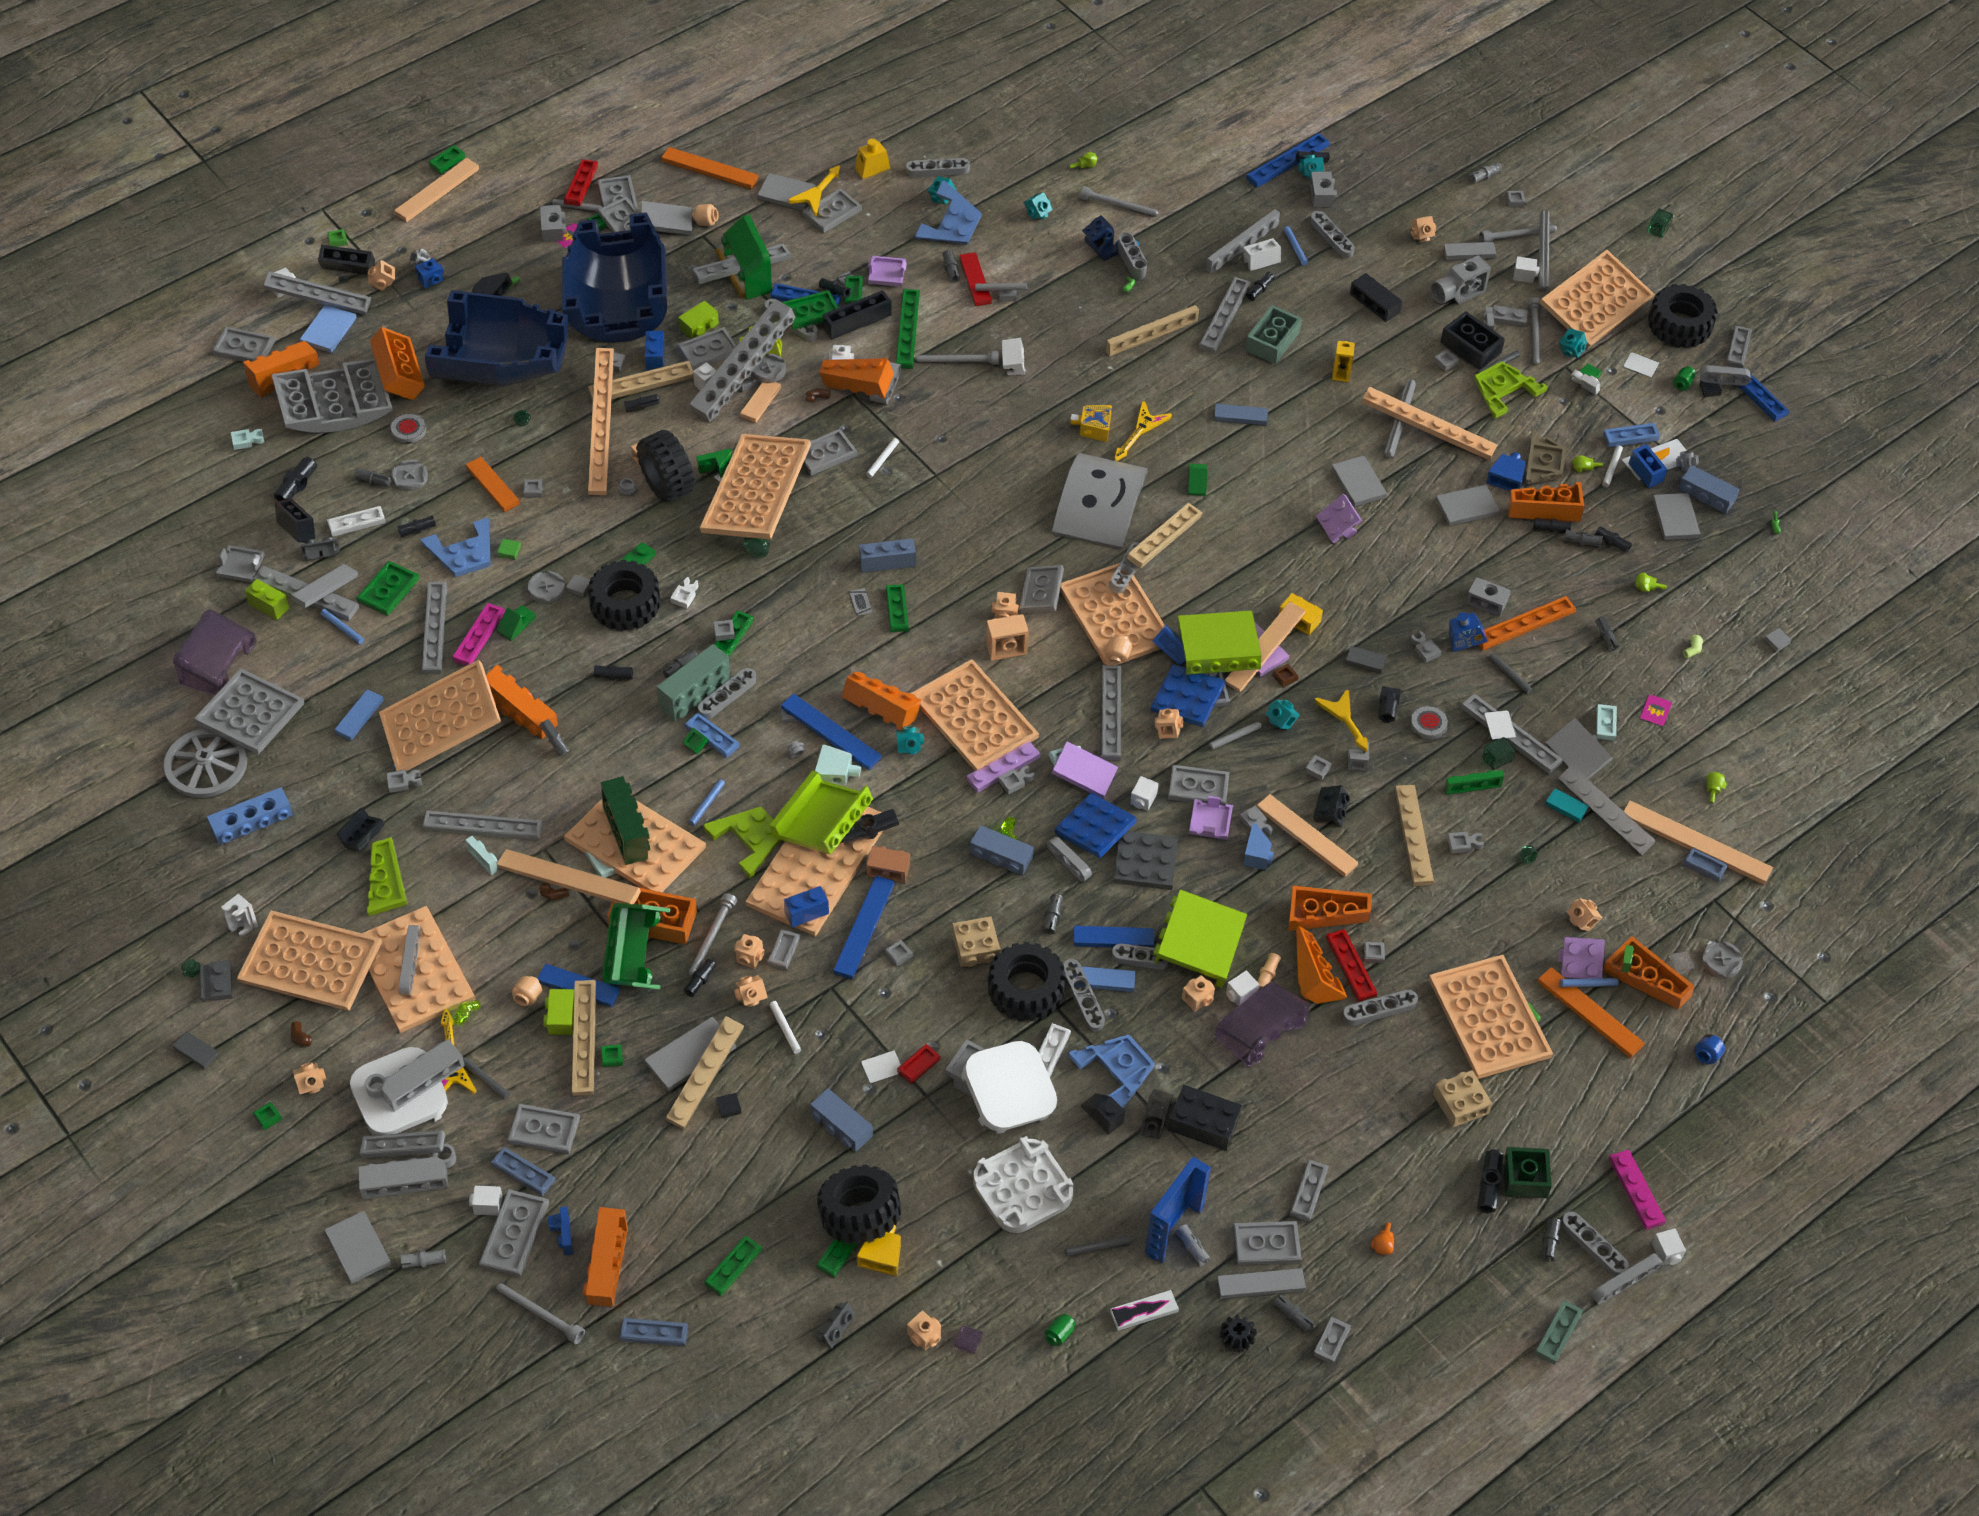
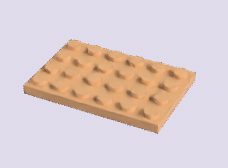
M1606 250L1543 297L1540 304L1567 329L1571 328L1584 332L1588 342L1586 347L1589 349L1651 301L1655 294Z
M1120 563L1061 583L1060 587L1062 595L1103 663L1107 666L1118 665L1112 663L1105 654L1111 637L1123 635L1129 638L1132 644L1127 660L1129 661L1160 650L1161 648L1152 640L1164 626L1163 621L1134 575L1123 593H1114L1110 590L1111 578ZM1120 571L1123 575H1129L1127 572Z
M973 659L912 692L917 698L921 699L919 708L974 771L982 769L1023 744L1039 738V733Z
M479 660L379 712L396 771H408L501 722L483 665Z
M602 799L564 835L566 842L585 854L586 851L592 854L596 860L598 858L605 866L614 868L617 874L640 888L663 892L706 848L704 841L638 801V809L636 810L638 813L641 812L644 820L642 825L644 828L647 827L650 839H648L650 851H648L647 860L625 865L603 809Z
M427 906L362 933L378 937L382 941L368 972L400 1033L443 1015L444 1009L450 1012L476 1000ZM408 925H419L420 942L412 994L400 995L399 982Z
M271 910L237 980L239 983L349 1011L382 941L378 937Z
M1503 954L1429 975L1432 988L1477 1079L1552 1058L1553 1052Z

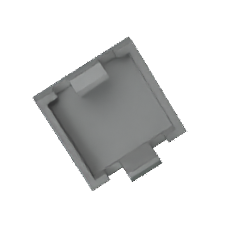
M228 545L227 550L223 548L217 558L221 564L216 572L217 577L252 583L265 556L264 551Z

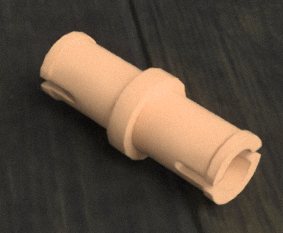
M1270 953L1264 967L1260 969V976L1257 981L1259 983L1258 992L1266 993L1271 979H1274L1276 975L1275 970L1281 960L1279 955Z

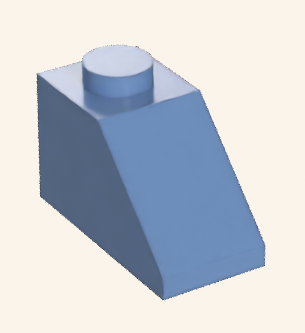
M1252 823L1243 865L1266 870L1267 864H1272L1274 852H1271L1272 843L1255 823Z

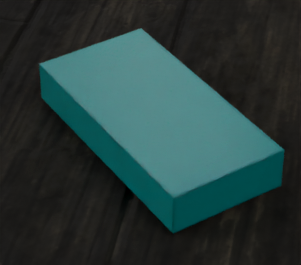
M1556 788L1545 803L1546 806L1580 823L1589 808L1588 805Z

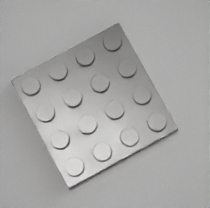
M240 669L194 718L195 724L259 755L304 705V699Z

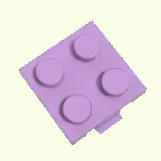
M872 256L868 262V267L870 268L868 284L902 287L907 265L906 259Z
M1344 493L1316 515L1333 543H1336L1342 535L1349 539L1357 532L1352 527L1362 521Z
M1208 796V803L1195 799L1189 834L1228 840L1233 805L1226 804V806L1220 805V797Z
M1564 937V948L1559 949L1558 962L1562 963L1561 975L1567 978H1602L1605 940Z

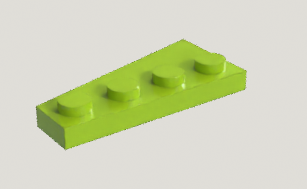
M392 838L373 842L371 852L372 869L369 879L370 891L368 893L369 906L367 907L369 916L408 905Z

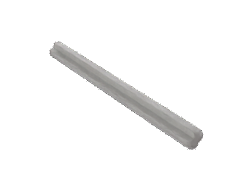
M1544 210L1540 213L1539 228L1540 291H1547L1549 287L1550 213Z
M1415 380L1406 381L1400 401L1410 405L1416 386ZM1397 418L1394 419L1384 451L1386 458L1394 457L1404 422Z

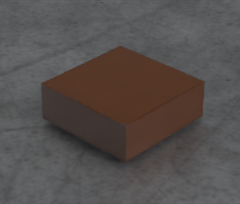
M1289 664L1274 670L1272 676L1282 688L1298 681L1299 678Z

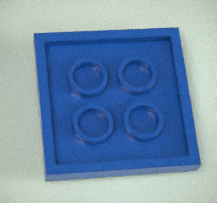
M1172 665L1151 705V711L1159 714V710L1178 709L1179 715L1183 717L1184 722L1204 727L1225 686V680L1203 673L1186 674V668Z
M1090 793L1054 830L1056 835L1101 858L1137 820L1134 815Z

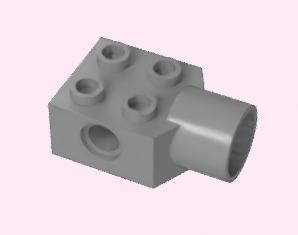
M1479 255L1453 266L1446 276L1431 283L1433 298L1440 304L1452 299L1461 304L1486 292L1491 267Z

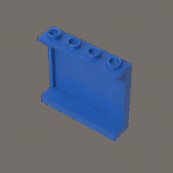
M1195 1157L1190 1159L1150 1213L1145 1253L1152 1260H1158L1162 1264L1165 1260L1168 1234L1188 1207L1200 1214L1205 1205L1211 1167Z

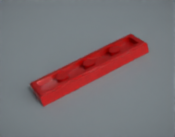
M581 160L564 197V204L581 206L598 168L597 161Z
M976 252L960 254L959 259L974 305L992 304L989 291H976V284H986Z
M1343 929L1327 934L1326 939L1357 1001L1362 1002L1377 997L1378 993L1346 930Z

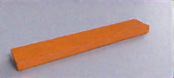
M668 147L661 157L662 162L751 190L759 179L758 174Z
M1564 596L1484 629L1488 642L1478 646L1484 651L1576 612V608L1567 596Z
M1554 968L1548 969L1538 979V983L1630 1059L1644 1047L1645 1043L1577 987H1560V979L1566 978Z

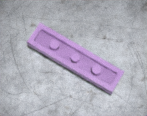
M1029 741L982 769L967 775V781L979 793L997 783L999 776L1013 769L1018 771L1023 766L1039 759L1040 753Z

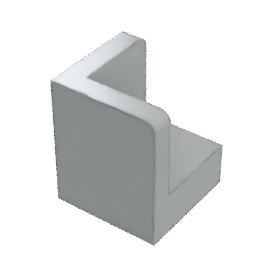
M1367 742V752L1355 749L1348 750L1347 770L1367 771L1369 742Z

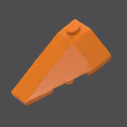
M1298 926L1296 928L1297 966L1301 995L1306 1000H1311L1316 1004L1344 1000L1347 998L1343 985L1339 978H1334L1330 972L1332 966L1321 956L1323 951L1313 934Z

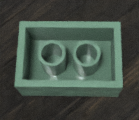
M1271 305L1247 336L1245 351L1276 364L1300 333L1302 318Z

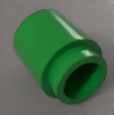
M1690 366L1681 368L1673 379L1675 388L1680 391H1686L1696 378L1695 370Z
M1065 1313L1057 1316L1044 1331L1046 1341L1053 1346H1061L1074 1331L1076 1324L1073 1318Z

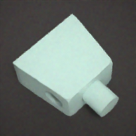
M822 745L815 771L819 772L823 781L845 786L849 776L860 777L861 766L852 765V755L850 753Z

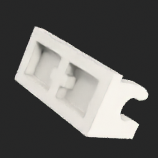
M1273 238L1243 247L1244 262L1248 263L1250 271L1281 262V246Z
M1021 338L1002 340L1003 368L1014 369L1007 371V375H1025L1024 348Z
M240 894L234 896L221 907L228 929L231 932L243 926L244 929L239 932V936H244L252 929L258 928L252 905Z

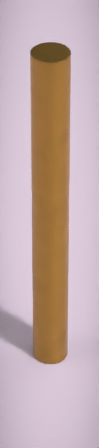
M715 249V254L719 261L726 260L721 249ZM735 274L728 276L739 298H744L745 293Z

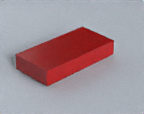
M925 1044L899 1066L897 1072L912 1085L941 1060V1056L929 1045Z

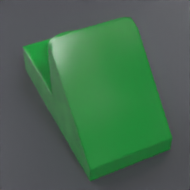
M731 448L696 456L699 474L717 470L721 479L732 457Z
M1189 464L1188 495L1206 496L1207 464Z
M523 605L519 606L515 611L507 608L498 626L497 633L512 641L536 619V614Z

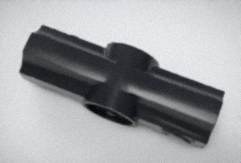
M306 456L293 471L288 470L284 476L283 483L274 493V498L277 501H283L293 498L298 490L303 491L307 485L308 478L317 468V463L312 458Z
M890 809L874 816L871 814L861 816L859 821L855 822L842 839L843 844L846 845L862 838L873 839L878 835V832L898 826L899 821L895 810Z
M1492 1149L1485 1152L1477 1209L1487 1214L1496 1211L1504 1154L1499 1150Z

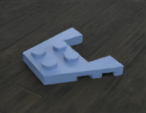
M943 180L936 194L950 201L951 204L938 230L921 223L915 239L968 244L982 213Z
M489 518L473 522L477 537L446 547L441 546L436 534L421 539L422 546L427 548L434 557H437L441 564L455 577L491 566Z
M1130 1035L1105 1041L1101 1045H1090L1080 1051L1073 1050L1069 1052V1058L1079 1069H1082L1095 1059L1101 1062L1121 1085L1120 1088L1108 1096H1111L1122 1108L1125 1107L1155 1066L1154 1061Z

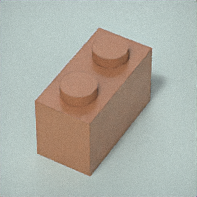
M872 846L867 862V876L874 878L879 876L895 882L905 883L910 867V853L902 850L896 851L885 847Z

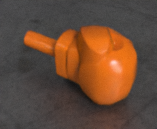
M1389 1222L1385 1224V1230H1381L1371 1241V1248L1381 1255H1390L1394 1250V1234L1390 1232L1391 1223Z

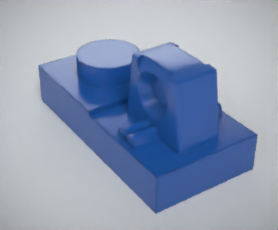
M567 1206L560 1207V1213L548 1216L549 1230L561 1231V1235H558L559 1248H563L564 1255H572L573 1248Z

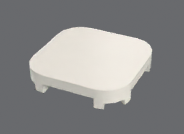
M1016 1041L982 1050L971 1055L964 1064L961 1078L962 1082L966 1081L980 1114L978 1121L982 1126L985 1125L989 1129L996 1131V1134L1004 1133L1008 1129L1035 1121L1042 1122L1056 1108L1057 1096L1040 1054L1029 1043Z
M415 1047L404 1048L369 1062L356 1069L352 1074L350 1080L352 1094L372 1136L397 1134L430 1119H434L436 1122L442 1118L441 1115L446 1110L448 1104L442 1082H439L395 1112L383 1096L372 1098L368 1095L365 1087V1081L370 1075L381 1074L384 1077L391 1076L398 1072L402 1066L410 1064L419 1055L426 1053L424 1050ZM374 1083L370 1088L378 1089L382 1086V1083Z
M1027 1136L1020 1138L1019 1143L986 1160L983 1157L977 1162L974 1170L973 1185L976 1192L997 1224L1002 1229L1011 1233L1029 1230L1063 1212L1072 1201V1180L1067 1178L1048 1150V1144L1044 1140L1041 1142L1036 1139H1028Z

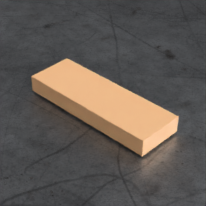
M762 382L741 411L740 417L757 423L780 391L781 384L777 382Z

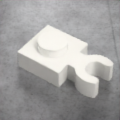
M1576 369L1572 372L1571 376L1573 377L1571 380L1580 383L1581 387L1595 395L1600 391V382L1597 378L1586 374L1583 375Z
M689 577L685 578L684 587L678 585L670 598L671 603L687 609L696 596L695 591L698 589V581L696 580L694 584H689Z

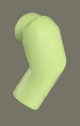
M1692 635L1689 640H1692L1690 642L1691 647L1683 650V655L1686 659L1701 652L1703 640L1699 635Z

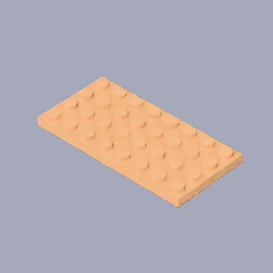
M742 434L700 526L701 533L771 539L811 446L810 440Z
M867 807L861 816L865 814L874 816L882 812ZM883 831L878 832V835L873 839L862 838L846 845L841 841L831 855L785 841L745 901L746 906L791 926L784 912V899L821 886L829 901V914L795 926V928L816 937Z

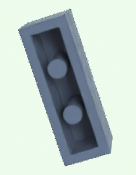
M1692 465L1682 477L1678 490L1689 493L1690 496L1726 514L1736 501L1740 489Z
M913 538L859 545L861 572L915 567L916 550Z
M981 825L970 842V854L976 858L987 860L993 865L1004 867L1013 873L1024 875L1033 859V846Z
M830 1089L824 1091L810 1104L811 1117L817 1123L821 1122L831 1135H836L841 1139L842 1144L846 1148H851L857 1152L873 1137V1126Z

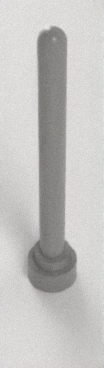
M1086 186L1082 188L1080 195L1082 200L1095 199L1151 216L1158 215V211L1155 209L1098 194Z
M1555 225L1549 226V232L1557 230ZM1540 227L1495 233L1484 230L1480 231L1479 238L1480 242H1491L1494 239L1539 234Z
M1536 297L1528 300V309L1532 312V354L1534 365H1538L1540 362L1539 311L1542 308L1540 304L1541 299Z
M992 351L988 355H918L915 359L917 362L992 363V365H999V351Z
M724 893L720 899L721 908L689 970L691 976L695 971L699 970L727 912L734 909L737 903L735 896Z
M502 1283L497 1285L496 1289L498 1292L565 1332V1336L572 1343L578 1344L585 1334L584 1328L579 1325L565 1323Z

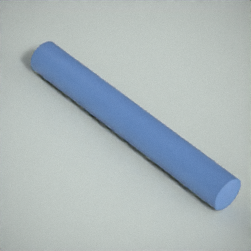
M1286 226L1284 232L1303 266L1307 265L1308 261L1290 227Z
M323 609L320 612V615L358 644L364 642L363 637L329 611Z
M719 779L688 821L691 826L697 824L725 785L723 780Z
M1560 979L1559 984L1560 987L1617 986L1618 979Z

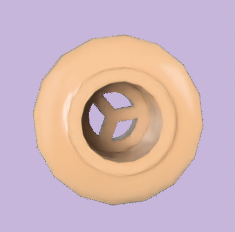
M700 204L692 212V218L700 227L712 226L718 220V211L712 204Z
M1115 635V637L1109 639L1105 654L1112 663L1120 664L1128 660L1132 648L1129 638L1123 635Z
M522 976L512 989L513 999L520 1006H531L540 996L542 986L536 977Z

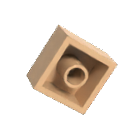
M1024 614L987 620L986 645L991 661L1028 654L1029 630Z

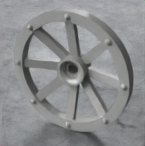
M205 728L189 732L177 739L167 751L164 759V772L169 784L179 793L195 798L212 797L228 791L240 781L247 767V754L244 747ZM208 737L215 738L207 749L203 748L198 740ZM222 740H226L235 746V748L213 752ZM190 742H193L197 750L196 753L180 751ZM239 754L237 767L216 759ZM174 758L192 759V761L172 772ZM196 766L188 786L176 779V777ZM217 766L233 774L226 781L219 784L212 768ZM202 771H207L213 787L195 788Z

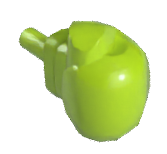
M1087 152L1078 158V162L1070 164L1069 167L1070 169L1077 166L1080 169L1085 167L1093 168L1097 163V156L1093 152Z
M1583 455L1576 456L1572 461L1573 468L1578 473L1592 471L1594 467L1603 466L1602 462H1594L1592 458Z
M1644 572L1639 573L1635 579L1636 588L1642 592L1654 591L1655 587L1663 590L1667 588L1666 585L1656 583L1657 578L1648 576Z
M1710 772L1706 776V791L1711 793L1710 803H1714L1715 794H1719L1721 789H1725L1727 785L1724 775L1718 772Z

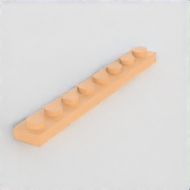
M1372 387L1368 388L1361 403L1489 461L1496 450L1497 444Z

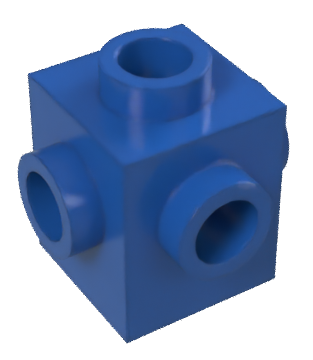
M434 258L415 266L417 279L424 288L443 281V267Z

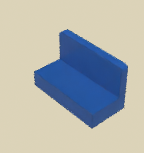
M1165 624L1152 642L1181 665L1185 661L1181 637Z

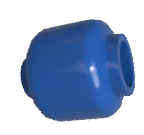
M1708 1034L1703 1036L1695 1045L1694 1052L1700 1062L1711 1065L1715 1064L1725 1053V1045L1719 1037Z

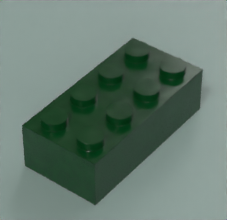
M623 776L601 782L602 806L625 865L647 860L648 851H650L648 841L650 836L647 827L644 828L642 825L644 820L641 812L638 813L636 810L638 809L636 798L631 797L632 789L630 783H626Z

